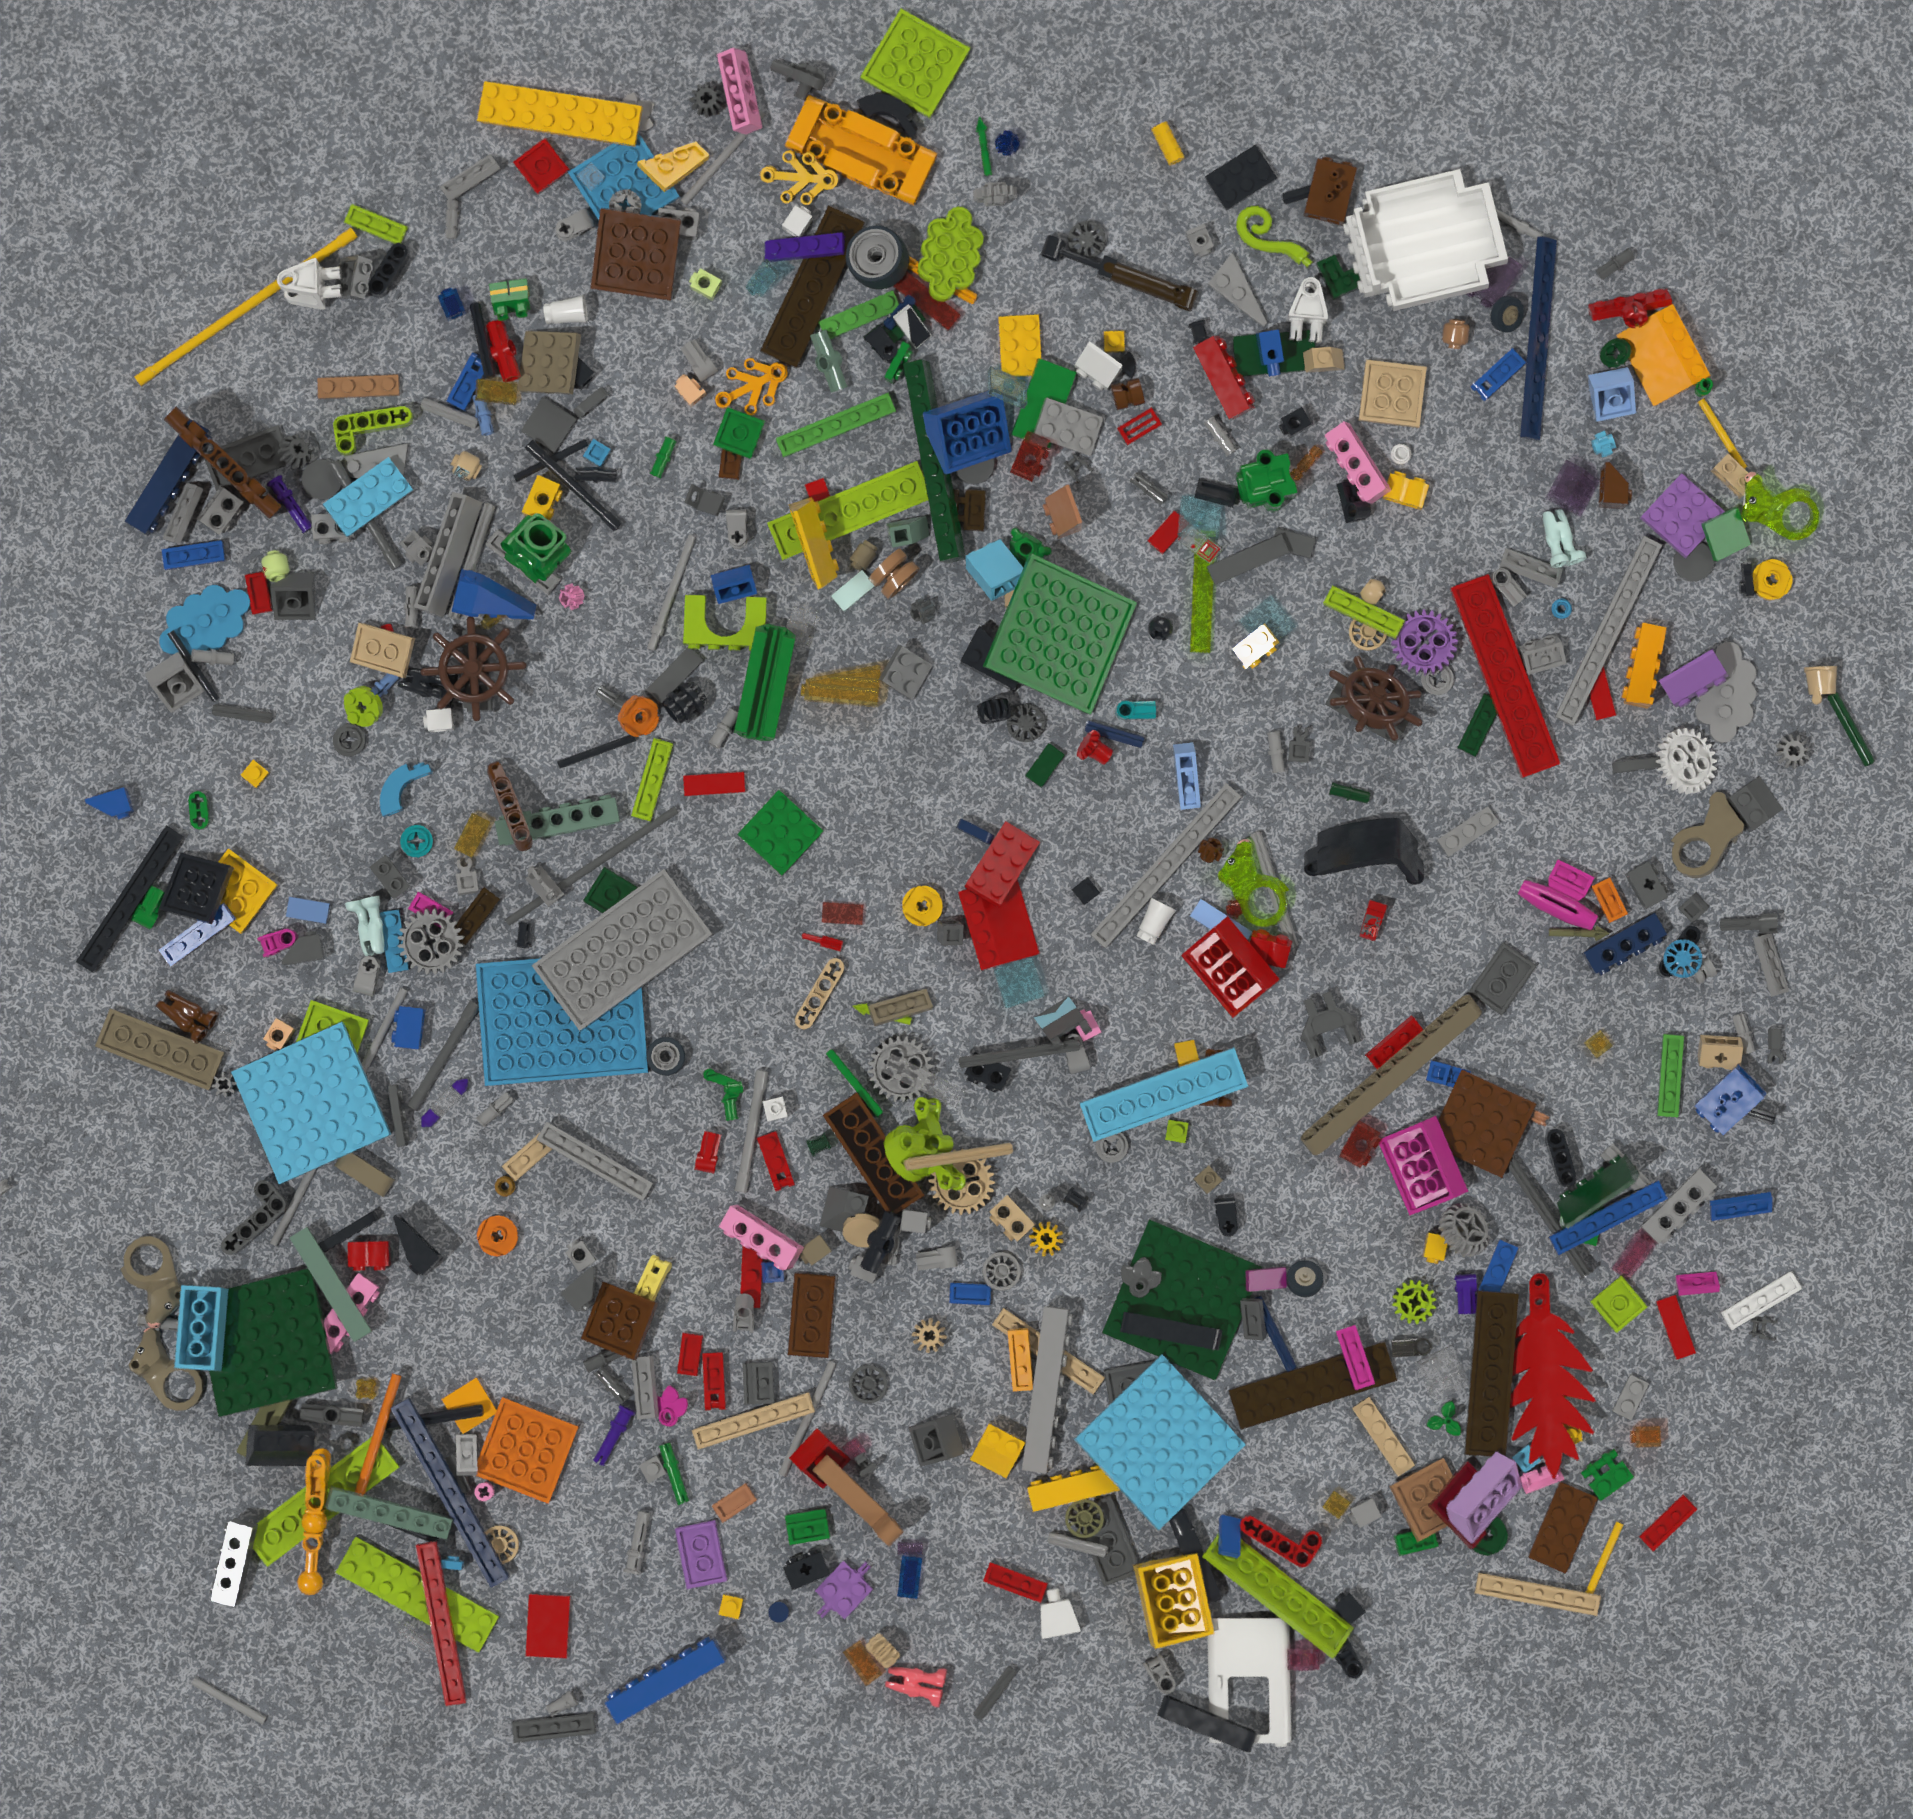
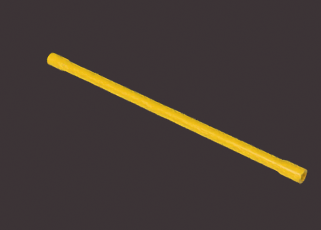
M350 227L303 262L316 258L319 263L341 247L355 240L358 236ZM286 277L282 280V283L287 285L293 281V278ZM277 280L158 362L135 375L134 377L140 386L146 384L165 368L279 291L281 288Z

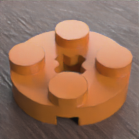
M633 695L624 703L617 719L622 729L631 736L648 735L656 728L659 722V716H657L658 707L655 702L645 696ZM642 712V719L636 720L637 713Z
M499 1215L492 1216L480 1224L477 1231V1240L481 1249L488 1255L503 1256L511 1252L517 1245L518 1230L509 1218ZM498 1230L502 1231L503 1239L495 1242V1237L492 1236V1233H497Z

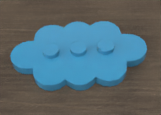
M218 585L207 586L201 595L192 594L188 596L183 606H175L168 611L166 622L169 628L162 632L159 638L161 649L170 655L179 652L167 635L172 630L176 632L190 655L193 649L207 651L209 649H221L225 645L227 638H235L242 633L244 622L241 616L249 611V596L246 592L239 589H234L227 593Z

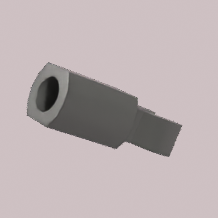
M1768 1029V1049L1770 1050V1054L1767 1056L1768 1064H1772L1773 1056L1778 1057L1779 1064L1783 1063V1055L1780 1053V1049H1782V1029Z

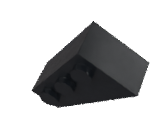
M979 625L960 660V664L1014 692L1019 684L1018 682L983 667L994 640Z

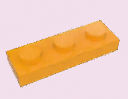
M1029 1328L1008 1329L1013 1391L1033 1390Z

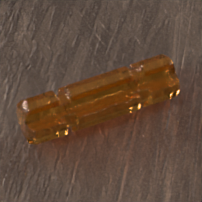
M1314 445L1309 450L1310 453L1306 454L1296 465L1297 468L1290 472V476L1294 480L1299 481L1303 476L1302 473H1306L1316 462L1315 459L1322 455L1323 452L1319 447Z

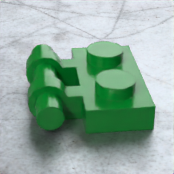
M1614 1449L1609 1453L1605 1452L1602 1454L1599 1460L1593 1464L1589 1463L1586 1469L1580 1472L1584 1479L1590 1475L1593 1476L1595 1480L1588 1485L1600 1501L1634 1478L1622 1460L1616 1465L1612 1460L1618 1456ZM1607 1464L1610 1469L1599 1475L1597 1470Z

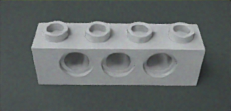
M1697 1169L1639 1227L1656 1244L1666 1243L1672 1237L1670 1233L1675 1228L1680 1229L1687 1222L1685 1218L1690 1213L1694 1215L1701 1208L1699 1204L1704 1199L1708 1201L1716 1193L1714 1189L1717 1186L1700 1169ZM1691 1188H1696L1699 1192V1196L1695 1200L1689 1196ZM1678 1202L1684 1205V1211L1681 1214L1676 1213L1674 1209L1675 1204ZM1664 1216L1670 1220L1667 1228H1663L1660 1225V1219Z

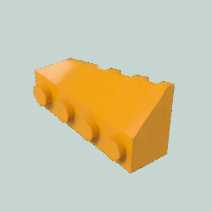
M1644 622L1640 624V627H1636L1634 639H1637L1636 647L1632 646L1630 658L1633 659L1632 666H1628L1625 677L1629 679L1628 685L1623 687L1621 698H1624V704L1646 709L1653 705L1654 698L1650 696L1653 695L1656 689L1657 681L1654 677L1659 671L1660 659L1658 658L1663 651L1667 627Z

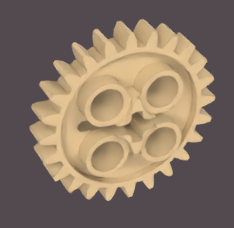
M986 1159L953 1163V1166L964 1174L965 1179L975 1176L980 1177L979 1180L965 1183V1187L959 1190L960 1197L957 1200L949 1198L948 1193L951 1189L943 1190L940 1188L936 1173H932L931 1175L935 1177L929 1180L930 1183H934L930 1191H936L933 1198H940L938 1205L945 1203L944 1210L951 1207L952 1214H954L956 1209H959L960 1215L963 1214V1209H966L968 1214H971L972 1207L978 1211V1204L985 1206L983 1199H991L987 1192H994L993 1189L989 1188V1185L995 1184L994 1181L989 1180V1177H992L994 1173H988L987 1171L991 1168V1165H983ZM966 1164H973L975 1166V1173L973 1175H966L963 1168ZM973 1183L978 1184L980 1187V1192L977 1195H971L968 1191V1187Z

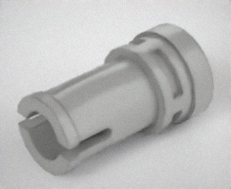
M570 1690L565 1695H562L560 1699L546 1705V1708L551 1717L567 1708L570 1709L577 1706L578 1701Z

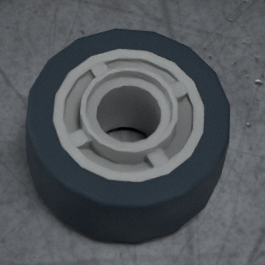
M661 1037L650 1044L646 1060L649 1067L655 1073L670 1076L682 1069L686 1054L683 1046L677 1040L671 1037ZM663 1051L671 1053L670 1061L663 1062L660 1055Z

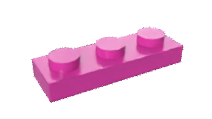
M1356 1325L1335 1331L1355 1390L1375 1384Z

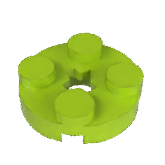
M357 686L344 695V709L348 721L351 724H357L362 727L373 725L383 713V704L378 694L374 695L371 692L372 689L367 686ZM361 702L364 706H366L365 710L362 709L360 705Z

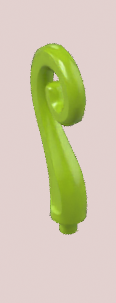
M1250 206L1239 213L1236 229L1242 241L1248 246L1259 251L1286 254L1298 265L1303 263L1307 268L1313 263L1308 258L1310 253L1296 243L1264 241L1255 238L1248 231L1247 221L1254 215L1261 216L1264 220L1261 226L1257 224L1251 226V230L1255 234L1262 235L1270 230L1272 218L1266 209L1260 206Z

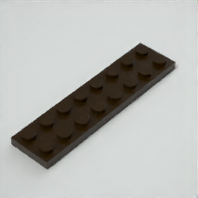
M828 205L814 235L843 233L845 235V254L802 260L760 349L761 353L791 367L798 368L811 340L810 335H813L847 263V246L851 238L859 230L863 229L864 221Z
M1477 1290L1464 1448L1465 1455L1492 1457L1498 1452L1506 1457L1518 1293Z
M1385 1341L1363 1348L1375 1384L1358 1390L1354 1388L1343 1355L1228 1390L1240 1430L1397 1381Z

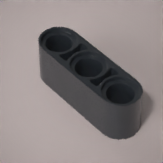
M395 243L391 246L368 284L369 291L374 297L383 298L387 295L409 260L410 253L404 244ZM399 249L405 251L404 256L401 258L395 257V252ZM388 266L394 267V272L391 275L384 274V270ZM376 284H383L382 291H373Z
M1695 926L1686 927L1680 932L1675 941L1688 940L1686 932L1692 930L1695 933V939L1692 942L1697 944L1701 938V932ZM1681 943L1675 944L1674 946L1681 947ZM1685 943L1684 950L1687 951L1688 944ZM1693 946L1690 948L1689 953L1693 950ZM1670 949L1669 952L1674 954V951ZM1667 956V962H1674V957ZM1662 957L1656 966L1657 974L1663 978L1673 976L1662 971L1664 963ZM1676 963L1671 966V970H1673L1678 965Z
M1552 1129L1546 1133L1545 1143L1554 1174L1560 1186L1570 1187L1575 1184L1577 1176L1567 1141L1561 1130ZM1554 1132L1560 1136V1141L1557 1144H1553L1550 1141V1135ZM1559 1152L1566 1156L1563 1164H1559L1556 1161L1555 1157ZM1564 1172H1568L1571 1175V1181L1568 1184L1561 1180Z

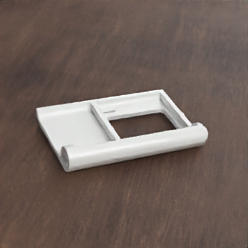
M1280 1617L1211 1618L1215 1634L1208 1636L1209 1712L1229 1720V1677H1267L1269 1679L1270 1732L1269 1734H1257L1254 1743H1275V1747H1287V1743H1291L1289 1625ZM1209 1737L1210 1743H1222Z

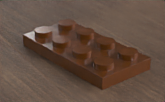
M1559 1482L1528 1554V1558L1566 1574L1598 1498Z

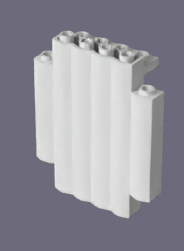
M1460 169L1366 191L1365 199H1362L1364 211L1367 212H1363L1362 207L1355 208L1354 215L1346 216V223L1343 224L1345 235H1349L1351 240L1348 243L1350 255L1354 254L1356 260L1352 262L1355 274L1359 273L1360 281H1357L1359 292L1364 293L1365 298L1389 292V294H1386L1388 307L1392 306L1393 311L1488 289L1489 282L1485 269L1508 264V257L1489 182L1465 188Z

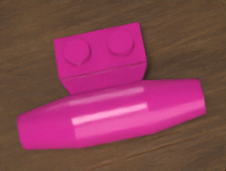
M1557 860L1548 878V886L1524 880L1518 892L1519 896L1537 909L1574 926L1592 930L1598 918V915L1578 902L1586 896L1595 877L1560 860Z

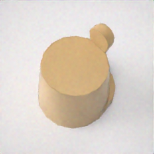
M1837 666L1804 667L1809 695H1813V704L1818 705L1822 702L1821 694H1836Z

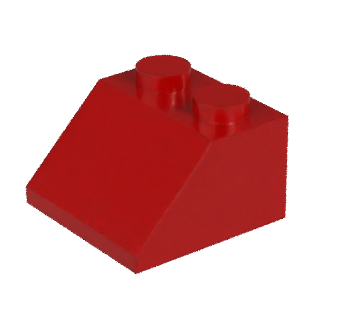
M818 1428L789 1457L805 1475L822 1489L827 1484L813 1471V1468L826 1455L834 1460L842 1469L851 1460Z

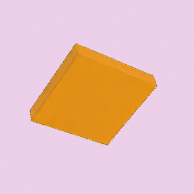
M478 1378L473 1379L441 1399L448 1410L475 1405L483 1406V1416L455 1420L462 1434L489 1419L497 1411Z

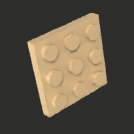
M1366 360L1358 421L1419 428L1427 367Z

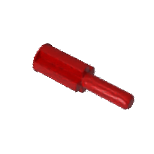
M802 933V939L820 943V946L840 952L842 950V940L824 935L818 937Z

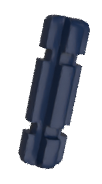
M908 294L903 299L904 302L900 303L890 314V318L887 317L883 324L888 329L892 330L897 325L893 318L894 315L907 305L912 307L916 303V300Z

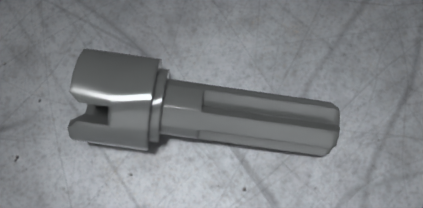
M1777 913L1760 914L1758 918L1720 920V930L1722 931L1759 930L1761 934L1778 933Z

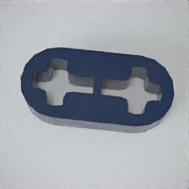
M961 818L956 826L960 831L988 845L991 844L995 837L993 834Z

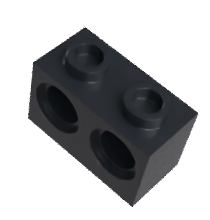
M1001 1063L982 1065L984 1067L983 1073L975 1075L972 1072V1067H967L964 1075L968 1076L966 1080L977 1085L978 1082L986 1084L985 1089L994 1093L997 1090L1002 1091L1012 1069ZM993 1072L1001 1073L1002 1081L995 1084L991 1081L990 1076Z

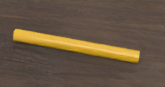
M1703 398L1698 402L1699 406L1730 455L1745 469L1747 467L1746 463L1707 401Z
M1617 1521L1585 1591L1586 1593L1594 1594L1623 1528V1524Z

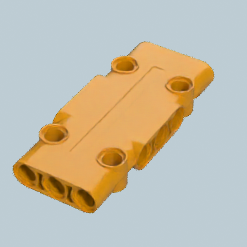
M810 94L806 98L785 144L786 148L801 155L808 151L811 152L814 147H818L822 152L816 155L815 159L826 169H831L837 174L867 188L878 189L885 195H891L913 206L938 155L937 152L915 143L911 138L900 136L897 131L856 112L845 111L836 104L827 103ZM831 111H836L839 116L836 119H830L828 114ZM907 144L912 147V150L909 153H904L901 147ZM806 155V157H808L812 161V157L810 155ZM893 181L895 183L894 188H885V182Z

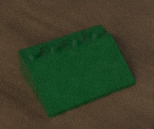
M1618 1154L1609 1161L1610 1165L1605 1169L1603 1166L1592 1172L1594 1175L1589 1180L1583 1178L1575 1184L1577 1186L1576 1189L1571 1192L1567 1189L1559 1195L1560 1200H1558L1557 1205L1567 1229L1637 1181L1640 1174L1626 1154L1622 1157Z

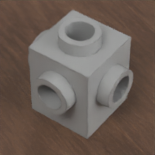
M413 529L399 544L406 551L404 555L412 563L416 561L422 566L430 560L433 551L431 545L433 543L425 535L421 537Z

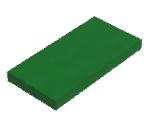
M1038 358L1011 435L1050 449L1052 443L1033 437L1044 400L1049 398L1066 404L1076 372Z

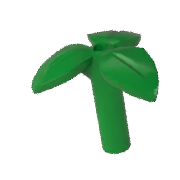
M1453 1401L1446 1402L1441 1408L1443 1418L1434 1415L1427 1421L1426 1425L1432 1430H1439L1445 1424L1448 1434L1460 1436L1461 1427L1459 1423L1451 1419L1456 1413L1455 1404Z

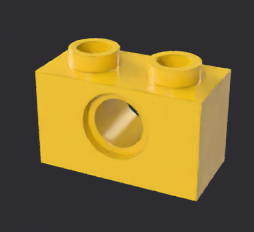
M537 475L522 509V514L533 516L536 513H540L550 521L555 512V509H552L555 501L559 502L563 493L560 490L561 485ZM543 495L549 497L546 505L538 504V499Z

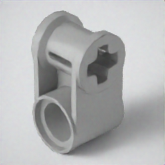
M583 209L560 220L556 224V235L562 241H569L579 235L586 234L585 231L594 230L596 227L588 210ZM565 226L568 229V234L561 232V228Z
M746 509L726 510L728 539L734 549H742L747 544ZM737 534H739L741 538L739 540L740 542L736 543L734 539L736 538Z
M367 956L361 960L358 974L354 981L353 992L374 996L376 991L374 986H377L381 966L380 961L376 957ZM372 960V964H374L375 967L371 968L370 971H368V967L365 966L366 962H370Z
M1077 1034L1068 1035L1064 1041H1070V1038H1074V1040H1079L1080 1043L1079 1051L1066 1052L1070 1074L1090 1070L1081 1037Z
M749 1294L738 1295L735 1302L733 1332L745 1330L753 1333L755 1319L754 1299Z
M1161 1653L1157 1654L1158 1657L1148 1663H1142L1160 1692L1169 1694L1174 1691L1176 1687L1175 1680ZM1165 1678L1172 1681V1687L1169 1690H1164L1160 1686L1161 1681Z

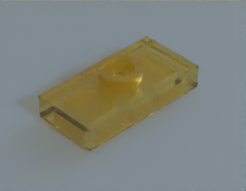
M477 379L475 400L515 405L517 400V384Z
M472 813L454 849L473 858L491 822Z

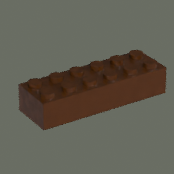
M857 1093L823 1114V1117L884 1210L898 1214L925 1196L916 1182L905 1180L890 1165L884 1147L886 1136Z

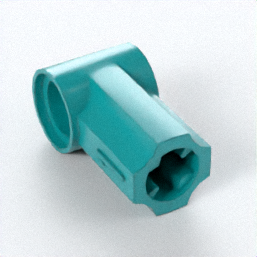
M1122 701L1116 706L1115 715L1120 720L1156 719L1155 701ZM1121 706L1129 707L1130 714L1128 716H1123L1120 713L1119 709Z

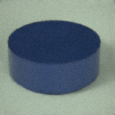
M780 1601L774 1602L768 1610L770 1619L777 1623L785 1621L789 1615L788 1606Z

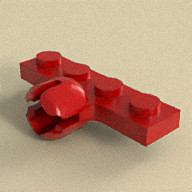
M1656 289L1653 292L1636 293L1633 296L1616 297L1608 301H1597L1593 304H1588V311L1593 321L1622 317L1628 327L1636 329L1635 324H1638L1640 328L1647 322L1648 310L1672 305V298L1667 289Z

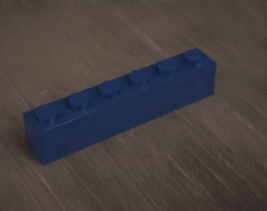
M190 419L187 424L189 425L193 420ZM198 424L206 432L205 436L212 440L211 431ZM179 434L125 520L128 525L147 536L150 533H155L159 526V523H157L161 516L164 517L170 508L168 506L170 500L178 496L180 484L182 481H187L191 474L189 471L193 464L196 465L201 458V455L194 448H191ZM210 443L203 444L202 449L203 447H208Z

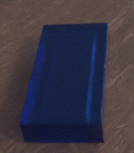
M902 1555L897 1597L918 1599L922 1557Z

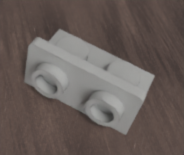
M1548 635L1542 640L1527 641L1522 646H1519L1527 675L1567 664L1562 641L1558 636Z

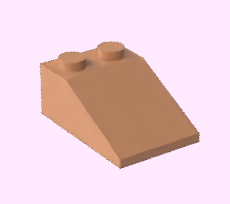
M1069 484L1045 498L1046 504L1042 506L1045 515H1050L1052 523L1049 526L1053 535L1057 534L1059 539L1081 531L1082 520Z

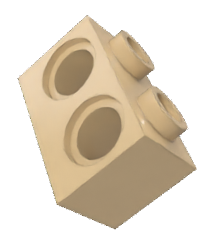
M1729 454L1711 470L1739 499L1757 482L1753 477L1749 482H1746L1745 476L1748 472Z
M1008 1195L989 1211L992 1214L989 1218L996 1226L1001 1224L1006 1229L1003 1233L1010 1241L1014 1239L1019 1241L1035 1226ZM1001 1206H1006L1009 1209L1010 1214L1007 1218L999 1217L998 1209ZM1015 1221L1022 1222L1024 1229L1021 1233L1013 1232L1012 1224Z

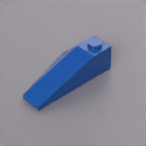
M461 569L451 612L471 617H478L479 614H489L490 618H497V615H506L511 619H534L535 603L480 573Z

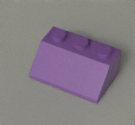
M1713 649L1662 678L1659 682L1675 707L1680 706L1681 708L1691 702V698L1705 695L1709 691L1708 688L1713 685L1717 687L1726 682L1725 678L1729 677Z

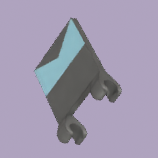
M1069 996L1034 1017L1057 1052L1064 1049L1059 1037L1077 1026H1080L1085 1035L1092 1031L1089 1023Z

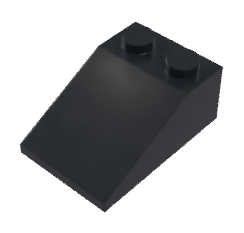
M395 1215L393 1220L407 1261L411 1264L409 1268L416 1275H427L444 1257L401 1215Z

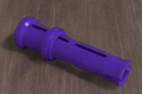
M279 475L269 481L266 486L272 489L277 497V502H282L302 531V534L312 529V524L292 497L293 491L288 489L282 480V475Z
M620 1404L618 1406L619 1411L616 1417L610 1421L611 1428L595 1458H593V1461L598 1463L601 1456H603L599 1463L602 1466H605L621 1433L627 1431L628 1428L626 1426L630 1418L636 1414V1412Z

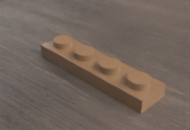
M399 375L317 378L318 399L400 396Z

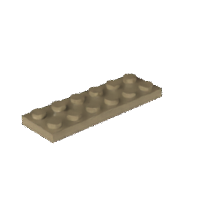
M111 1008L95 1047L209 1091L225 1052L201 1043L196 1044L191 1039Z

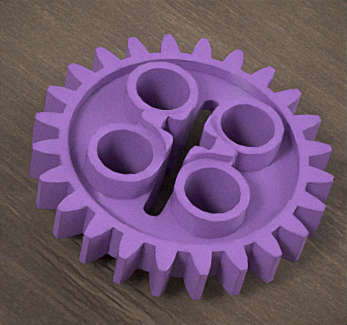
M1425 610L1422 611V615L1415 611L1413 618L1407 614V621H1405L1397 640L1391 642L1392 646H1396L1393 649V654H1398L1396 661L1403 660L1401 667L1408 665V672L1413 668L1416 669V675H1418L1420 670H1423L1424 676H1426L1427 670H1430L1433 675L1435 674V668L1442 671V664L1449 666L1447 659L1453 660L1454 655L1452 653L1457 652V648L1452 646L1458 644L1457 639H1452L1457 633L1454 631L1450 632L1453 629V624L1447 626L1448 618L1441 620V613L1434 617L1433 610L1429 615H1426ZM1427 625L1430 630L1428 632H1421L1419 627ZM1434 630H1437V631H1438L1437 633H1435L1433 636L1430 637V635L1432 634V632H1433ZM1429 638L1428 645L1423 644L1421 646V640L1425 642ZM1412 639L1416 644L1409 647L1405 644V641ZM1442 639L1444 644L1437 646L1434 644V640ZM1421 646V648L1417 651L1415 655L1411 654ZM1422 653H1428L1430 659L1422 660L1419 656Z

